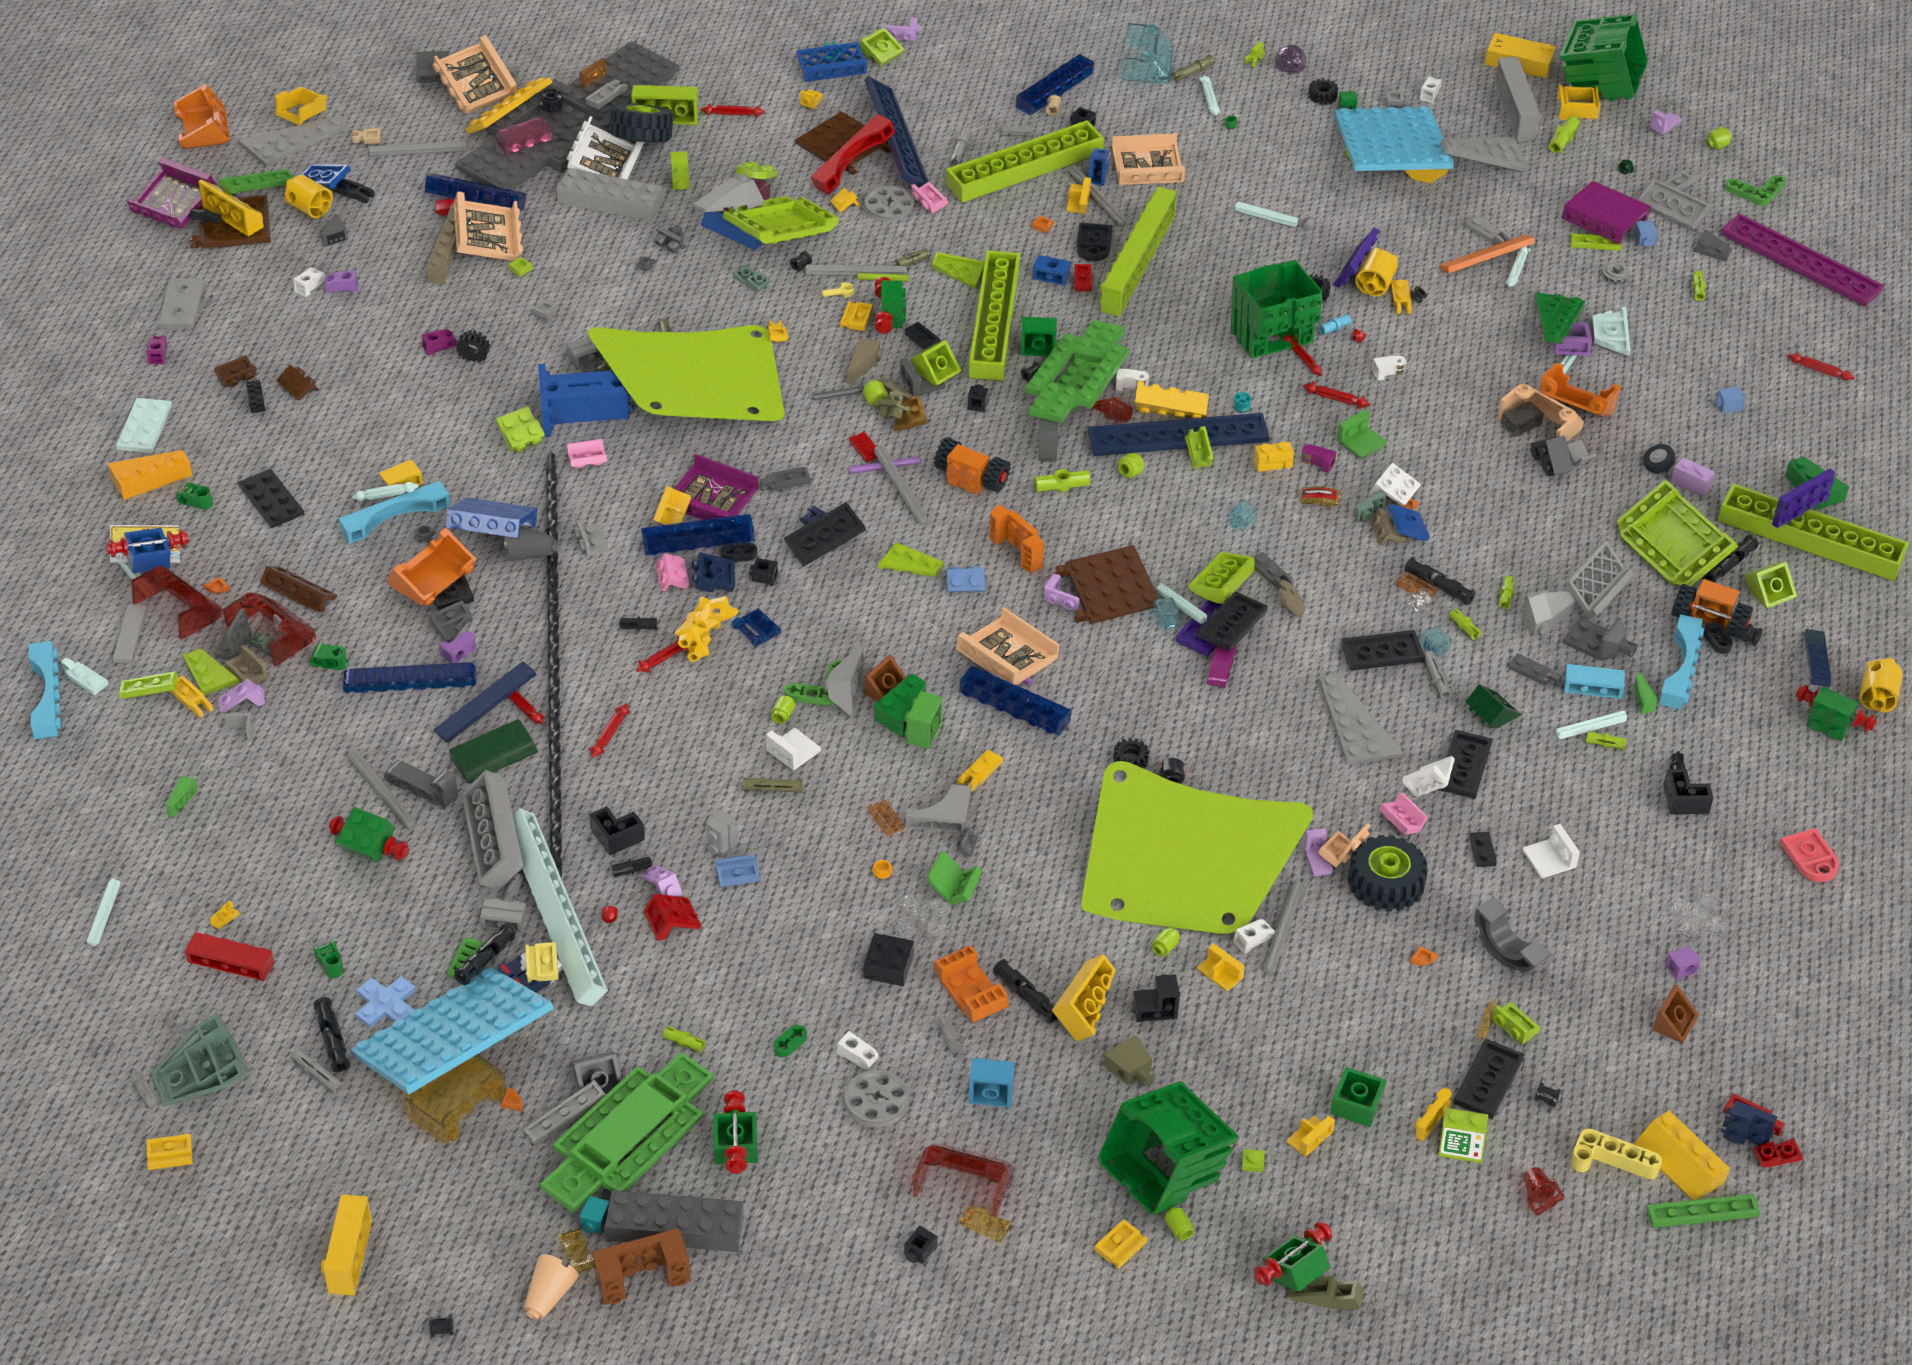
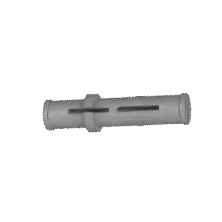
M966 128L961 130V134L956 140L954 152L949 160L950 166H953L954 162L955 165L960 163L963 152L969 144L968 140L971 136L969 129L967 133H965Z
M1428 651L1424 654V660L1433 678V686L1437 688L1441 699H1448L1452 694L1447 684L1448 679L1443 675L1435 653Z
M300 1047L293 1051L291 1058L298 1062L306 1073H311L333 1091L334 1094L339 1093L344 1088V1083L340 1082L321 1066L315 1057H310ZM321 1073L325 1075L329 1079V1081L326 1078H324L321 1075Z

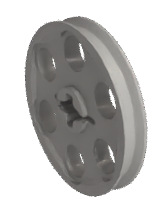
M879 186L870 190L865 196L864 207L866 212L873 218L882 221L903 219L912 212L914 206L912 194L899 186ZM889 200H891L890 208H888Z
M870 1070L863 1072L849 1082L845 1091L847 1112L855 1121L865 1126L884 1127L900 1120L908 1109L909 1091L905 1082L897 1075L888 1071ZM879 1079H886L888 1083L880 1085L877 1081ZM859 1083H865L868 1087L858 1089L856 1086ZM901 1091L903 1095L901 1097H894L892 1093ZM860 1100L862 1104L853 1106L851 1101ZM888 1108H895L898 1112L889 1114L886 1110ZM869 1112L877 1114L873 1119H869L865 1115Z

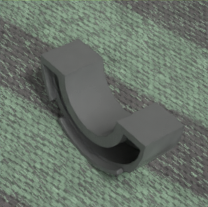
M1492 896L1475 910V927H1479L1481 933L1478 937L1487 952L1508 970L1513 972L1519 970L1521 973H1527L1546 960L1551 953L1537 939L1534 942L1527 943L1518 938L1507 922L1506 915L1508 910Z

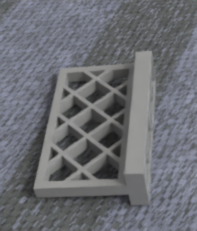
M1607 540L1599 544L1566 580L1565 584L1583 609L1580 613L1584 619L1598 616L1635 574L1631 568L1625 569ZM1603 548L1607 552V558L1603 557ZM1593 559H1597L1598 568L1593 567ZM1603 561L1607 562V570H1603ZM1612 563L1615 564V566L1618 569L1616 573L1613 572ZM1584 569L1588 570V578H1584ZM1593 571L1598 572V581L1594 580ZM1603 574H1607V583L1603 582ZM1574 580H1579V589L1574 585ZM1584 582H1588V591L1584 590ZM1594 584L1598 585V593H1594ZM1584 594L1589 596L1588 604L1584 600Z

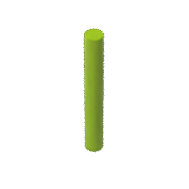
M858 273V280H876L879 277H887L891 281L909 282V275Z

